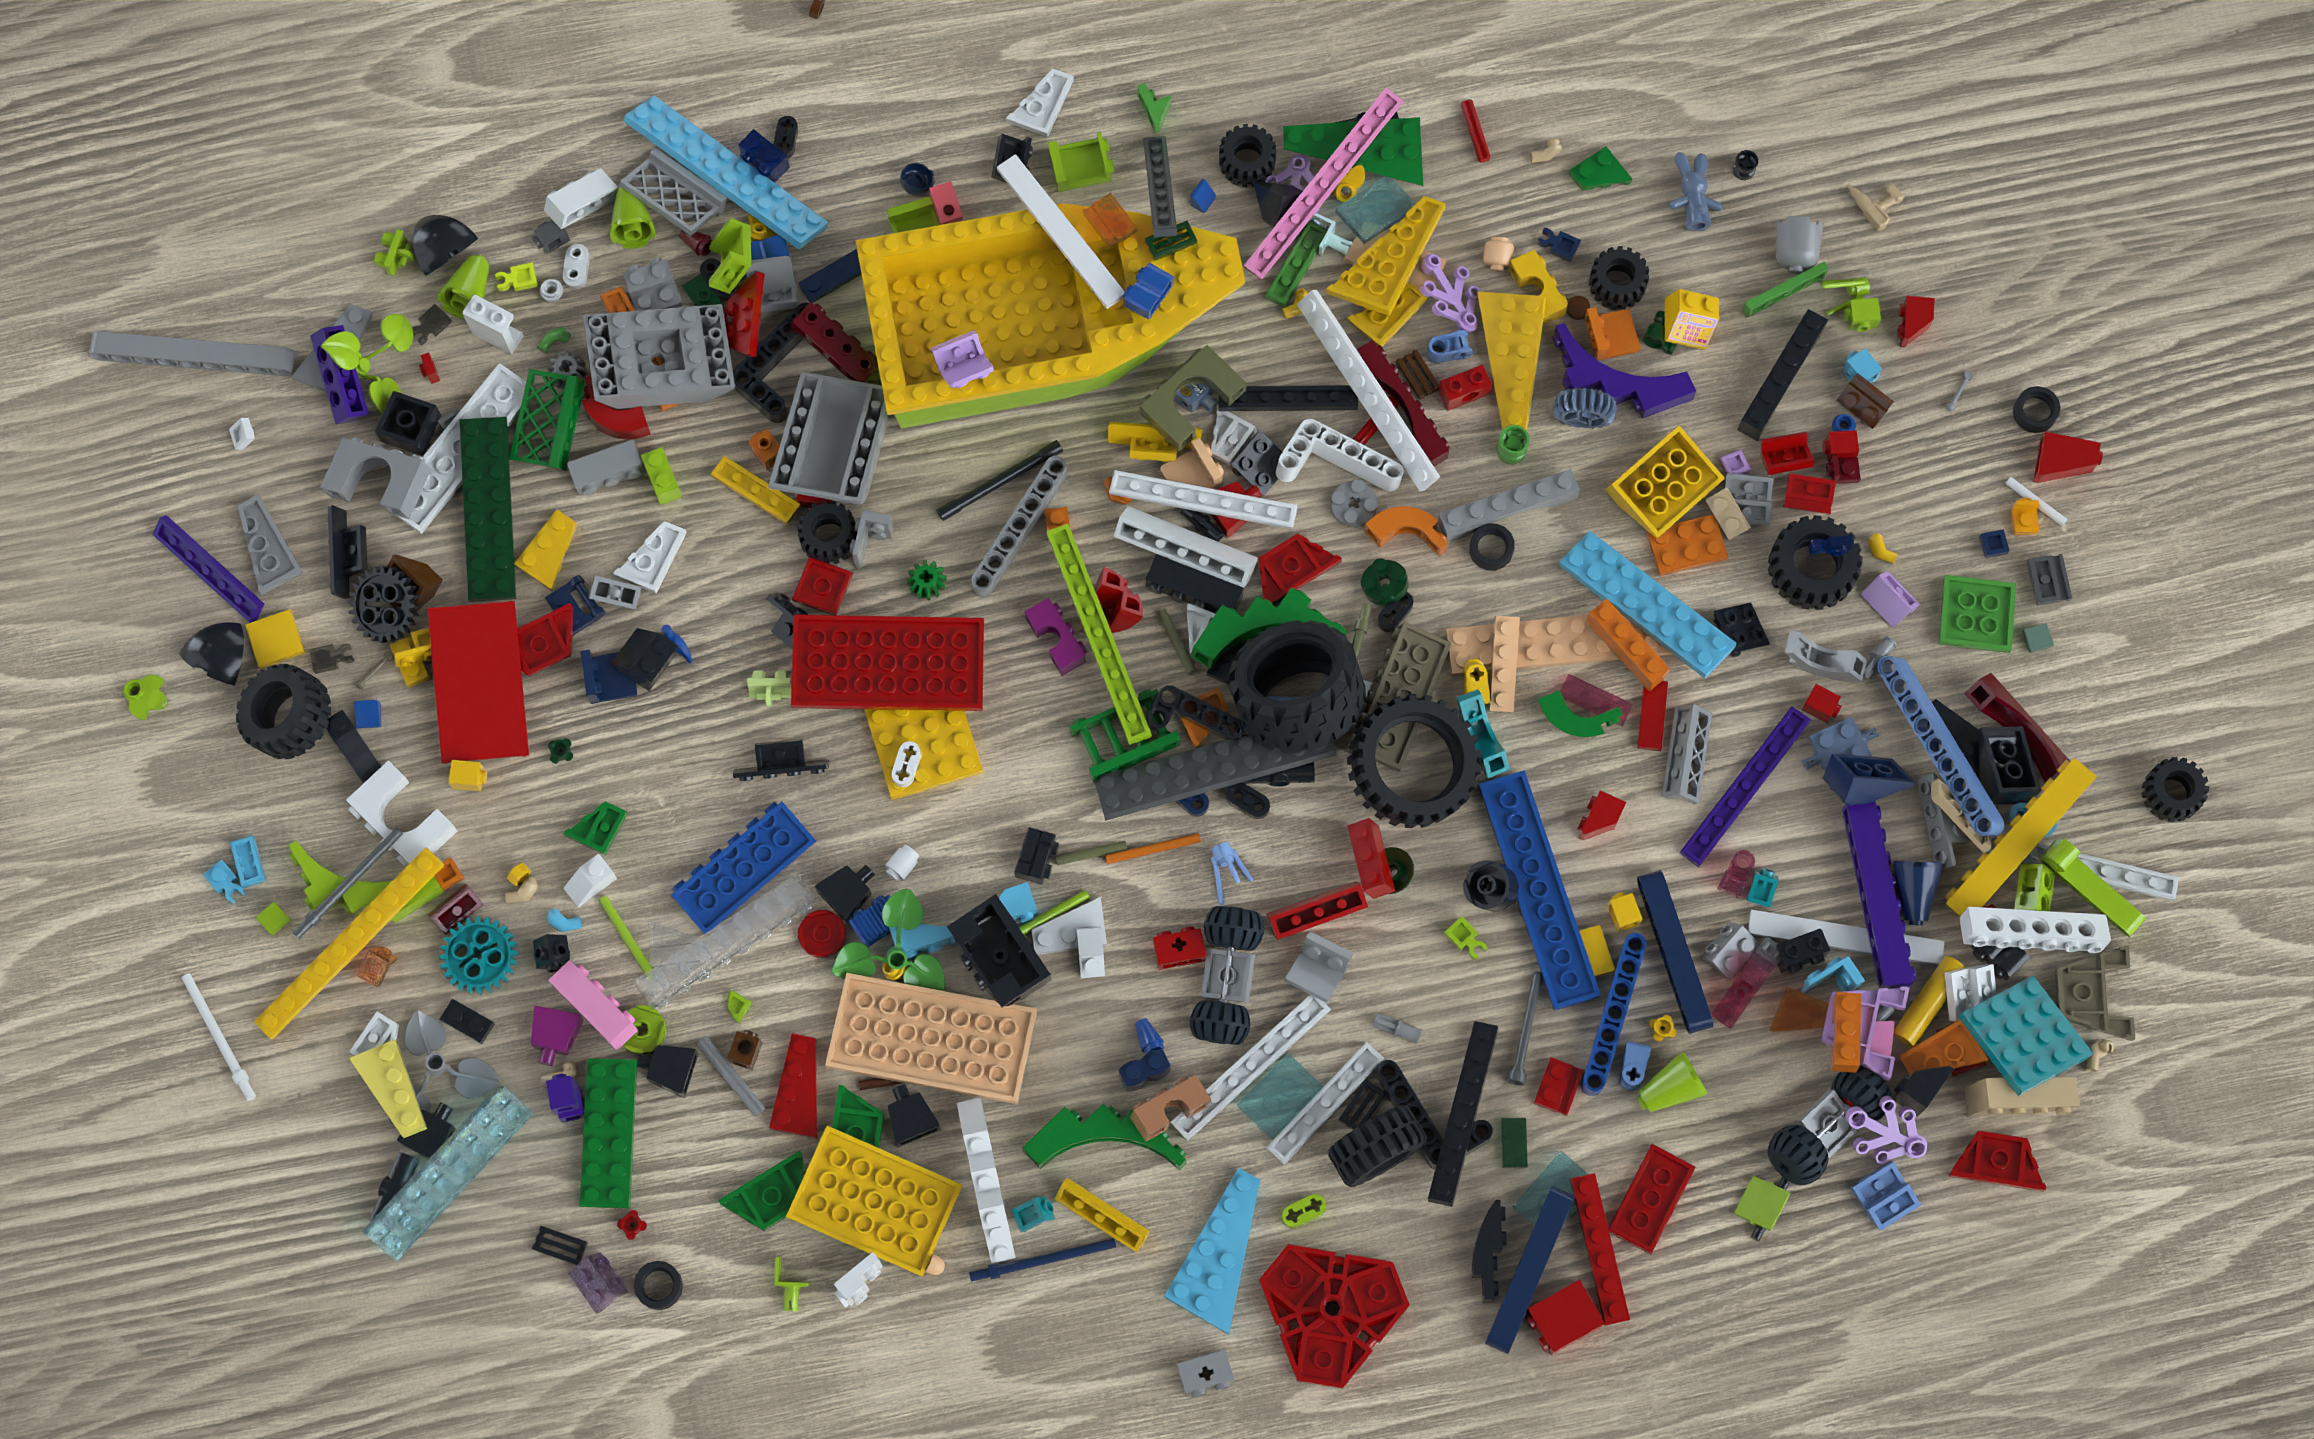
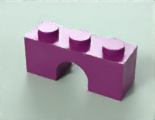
M1047 598L1024 612L1025 619L1037 638L1046 633H1054L1060 638V642L1049 650V656L1061 676L1086 663L1085 654L1087 650L1081 641L1077 642L1074 638L1075 631L1071 624L1063 621L1061 617L1063 615L1062 610L1056 602L1053 604Z

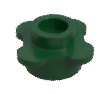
M565 738L549 742L548 748L550 749V761L557 764L562 760L571 761L573 759V753L570 750L572 743L569 739Z

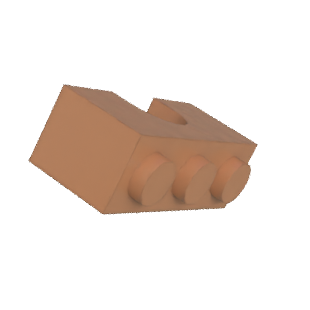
M1196 1075L1191 1078L1185 1076L1175 1083V1087L1169 1090L1163 1088L1154 1095L1155 1098L1147 1102L1144 1099L1138 1102L1133 1107L1130 1118L1145 1142L1167 1130L1170 1122L1164 1113L1166 1108L1177 1107L1182 1110L1188 1119L1207 1108L1211 1098Z

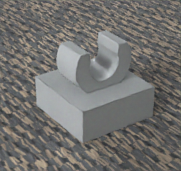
M1767 936L1752 957L1772 971L1781 960L1776 948L1778 943Z

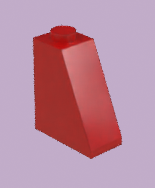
M2045 431L2039 443L2033 482L2041 483L2092 473L2097 465L2100 466L2102 462L2103 452L2100 451L2101 443Z

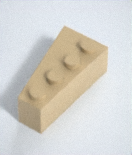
M2053 1077L2020 1096L2015 1093L2005 1078H1985L1964 1088L1968 1117L2007 1114L2018 1116L2026 1113L2045 1115L2049 1112H2056V1115L2070 1114L2071 1109L2080 1106L2076 1077Z

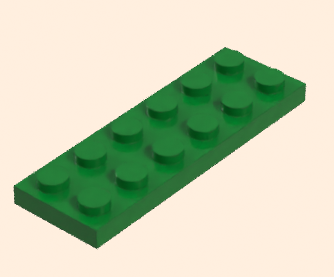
M587 1058L580 1207L630 1209L638 1060Z

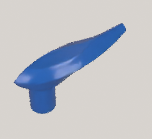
M664 625L662 627L664 637L678 645L677 653L682 655L689 664L692 663L690 651L684 640L671 629L670 625Z

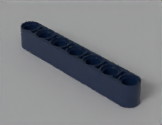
M1661 870L1637 876L1639 891L1686 1030L1689 1034L1712 1028V1016L1664 874Z
M1551 1186L1486 1339V1345L1503 1353H1509L1575 1195Z

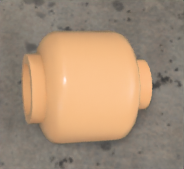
M1491 237V241L1486 242L1484 245L1483 262L1491 266V271L1502 272L1504 267L1510 266V260L1514 256V245L1509 242L1508 238Z

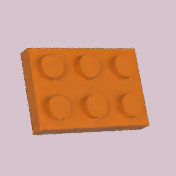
M1714 514L1675 523L1657 539L1648 531L1646 532L1659 576L1728 559L1724 541Z

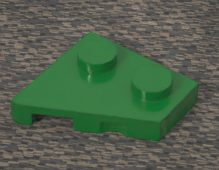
M605 801L593 813L584 816L581 822L573 828L565 830L563 835L606 855L628 813Z

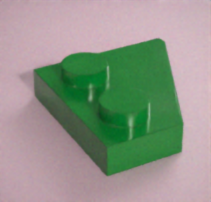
M1607 146L1569 170V175L1582 191L1592 190L1596 187L1607 188L1611 187L1612 184L1619 183L1629 185L1632 182L1631 176Z

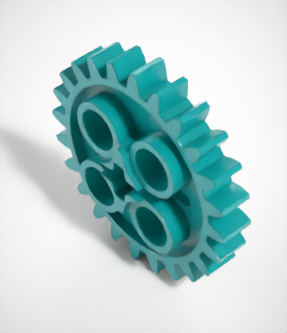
M476 916L475 923L466 918L467 925L465 926L458 922L459 930L455 931L450 928L453 936L451 938L444 937L448 944L440 946V949L445 954L440 955L439 959L446 961L440 965V968L448 970L444 974L445 978H452L450 981L452 986L459 983L458 989L461 992L467 987V992L472 995L474 989H476L479 995H482L484 988L489 993H492L493 985L501 989L499 982L502 980L508 983L506 975L515 974L510 967L518 965V962L513 959V957L519 956L518 951L512 950L518 946L516 941H511L514 935L512 932L506 934L508 928L505 925L500 927L498 920H495L491 925L489 917L485 918L484 923L479 916ZM481 935H489L486 943L478 944V939ZM468 948V952L464 957H457L458 950ZM477 952H480L482 956L479 960L477 959ZM495 954H500V961L496 964H491V957ZM475 967H479L480 973L475 977H470V971Z

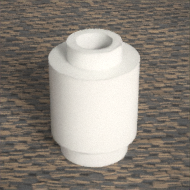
M908 845L898 848L885 864L886 874L895 881L898 879L904 881L918 863L919 854Z

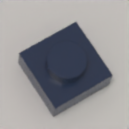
M2004 529L1980 534L1979 539L1985 558L2009 553L2010 550Z

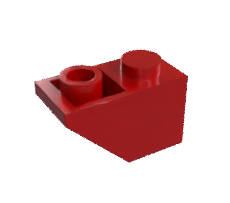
M1907 295L1904 303H1900L1898 317H1902V325H1899L1897 330V338L1901 339L1900 347H1906L1930 328L1934 320L1935 298Z
M1601 790L1597 797L1592 795L1587 809L1591 810L1588 818L1582 817L1577 830L1581 831L1579 839L1585 840L1614 830L1626 802Z

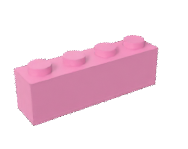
M569 960L548 981L617 1051L638 1031L633 1024L636 1020L627 1010L622 1013L617 1008L620 1004L611 994L606 997L602 993L604 987L596 979L591 982L586 977L589 975V972L580 963L575 966Z

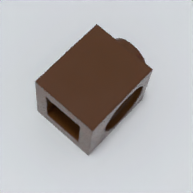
M744 1030V1033L736 1032L727 1057L729 1063L753 1071L762 1046V1041L760 1038H757V1033L749 1030ZM743 1044H751L750 1052L746 1054L739 1052Z

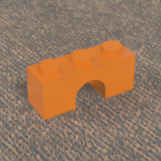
M1836 992L1833 998L1832 1011L1834 1041L1831 1053V1071L1856 1073L1860 1066L1861 993Z

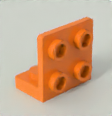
M1596 307L1587 309L1584 321L1596 360L1601 361L1640 352L1641 347L1629 309L1599 315Z

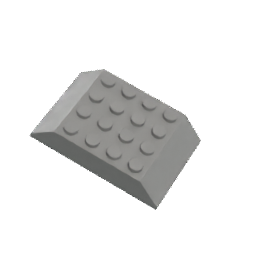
M801 372L768 488L861 505L868 497L888 424L889 415H887L882 386Z

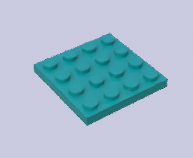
M2034 976L1962 1012L1959 1016V1019L2018 1096L2085 1061L2093 1054Z

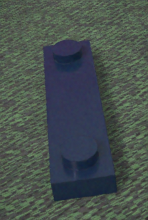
M857 249L798 283L809 303L816 302L862 275Z

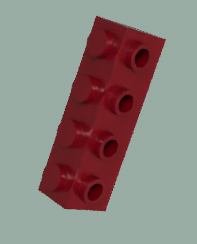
M810 302L793 320L790 327L849 380L865 383L878 368L877 356L869 350L866 352L860 346L861 342L855 336L847 335L843 331V326L837 320L828 318L825 315L826 311L819 304L814 305Z

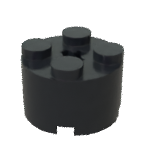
M1481 861L1469 869L1466 880L1464 879L1463 890L1467 900L1476 907L1491 912H1499L1507 909L1517 900L1519 896L1518 880L1515 873L1509 867L1493 861Z

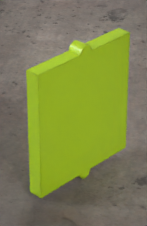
M1753 1176L1734 1214L1749 1221L1751 1225L1756 1224L1772 1231L1791 1193L1775 1186L1772 1181L1766 1182Z

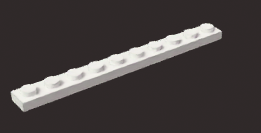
M1311 290L1297 303V306L1419 491H1425L1440 478L1438 472L1319 292Z

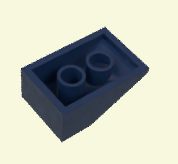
M1831 754L1822 778L1830 786V789L1841 798V801L1847 805L1867 804L1914 787L1915 784L1913 779L1891 758Z

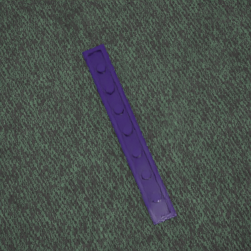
M1791 706L1679 854L1698 868L1810 723V718Z

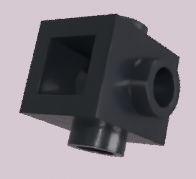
M546 934L533 940L536 969H546L548 973L557 972L570 960L567 935Z

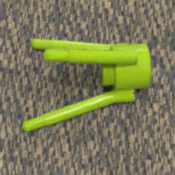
M1865 276L1821 281L1822 288L1824 289L1847 287L1849 296H1854L1850 300L1864 299L1863 296L1870 293L1869 281ZM1850 300L1832 308L1825 315L1829 316L1846 308Z

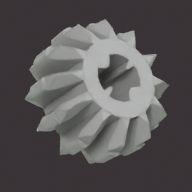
M567 350L565 356L558 352V359L550 358L552 365L547 367L548 372L577 376L585 380L583 376L587 375L588 372L585 368L586 363L584 359H580L578 353L571 356L570 351ZM559 380L555 383V386L558 389L563 386L565 389L566 381Z

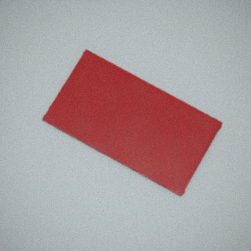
M515 601L428 608L441 763L448 764L452 760L476 761L529 756Z

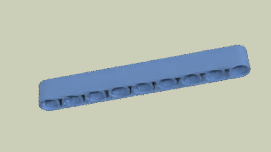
M1882 657L1877 665L1880 676L1973 830L1980 836L2000 835L2004 830V821L1908 662L1902 657ZM1916 702L1918 704L1917 710L1915 709ZM1928 721H1929V723H1930L1929 730L1927 729V723H1928ZM1940 741H1941V743H1942L1941 749H1939V743H1940ZM1952 761H1953V763H1954L1953 769L1951 768V762H1952ZM1964 780H1965V783H1966L1965 789L1963 788V782H1964ZM1976 801L1978 802V808H1977V810H1976V808H1975V802H1976ZM1988 821L1990 822L1989 830L1987 828Z

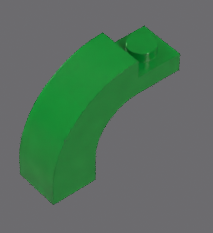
M1561 690L1537 699L1543 713L1556 728L1578 737L1602 735L1605 732L1601 724L1606 723L1607 727L1620 722L1619 717L1623 716L1620 706L1595 717L1585 718L1578 716L1567 706Z

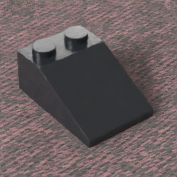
M1981 727L1979 729L1980 782L1994 805L2027 804L2034 796L2036 797L2041 792L2023 727Z

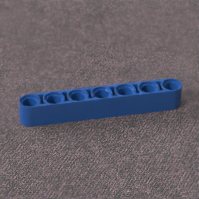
M1639 933L1629 934L1621 948L1582 1079V1090L1589 1096H1596L1601 1093L1607 1081L1646 949V939ZM1631 941L1637 942L1640 945V950H1631L1628 943ZM1629 964L1633 967L1634 972L1630 974L1625 973L1621 966ZM1618 986L1625 988L1627 995H1617L1615 988ZM1608 1010H1617L1620 1013V1018H1610ZM1601 1033H1611L1613 1036V1041H1604L1601 1037ZM1594 1056H1604L1607 1063L1605 1065L1597 1064ZM1589 1078H1596L1600 1083V1087H1590L1587 1080Z

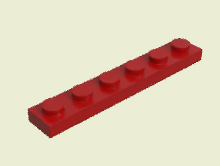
M1592 1173L1570 1178L1598 1301L1605 1322L1604 1326L1629 1321L1630 1316L1596 1175Z

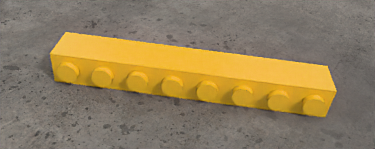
M2076 758L2071 762L2066 759L2057 769L2060 773L2055 780L2049 778L2041 787L2044 793L2039 798L2034 796L2026 804L2025 807L2028 811L2022 817L2018 814L2009 824L2012 829L2006 835L2002 832L1993 842L1996 847L1991 853L1987 851L1977 860L1980 865L1976 870L1969 869L1961 878L1964 882L1958 890L1953 887L1944 897L1948 900L1944 906L1959 918L1968 907H1983L2097 778L2093 772Z

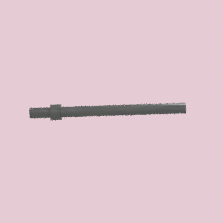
M395 828L314 911L311 910L305 916L306 919L292 933L300 939L312 926L316 927L322 920L321 917L403 833Z

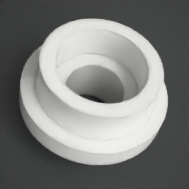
M548 279L541 285L540 294L544 300L554 302L562 297L563 287L559 281ZM550 289L556 290L553 294H549L548 291Z

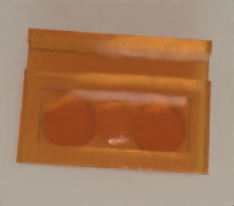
M1111 192L1091 204L1092 206L1083 209L1084 216L1108 249L1137 232V227Z

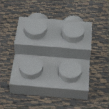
M654 258L649 261V265L642 267L640 265H632L627 268V272L623 273L635 311L682 307L667 259Z

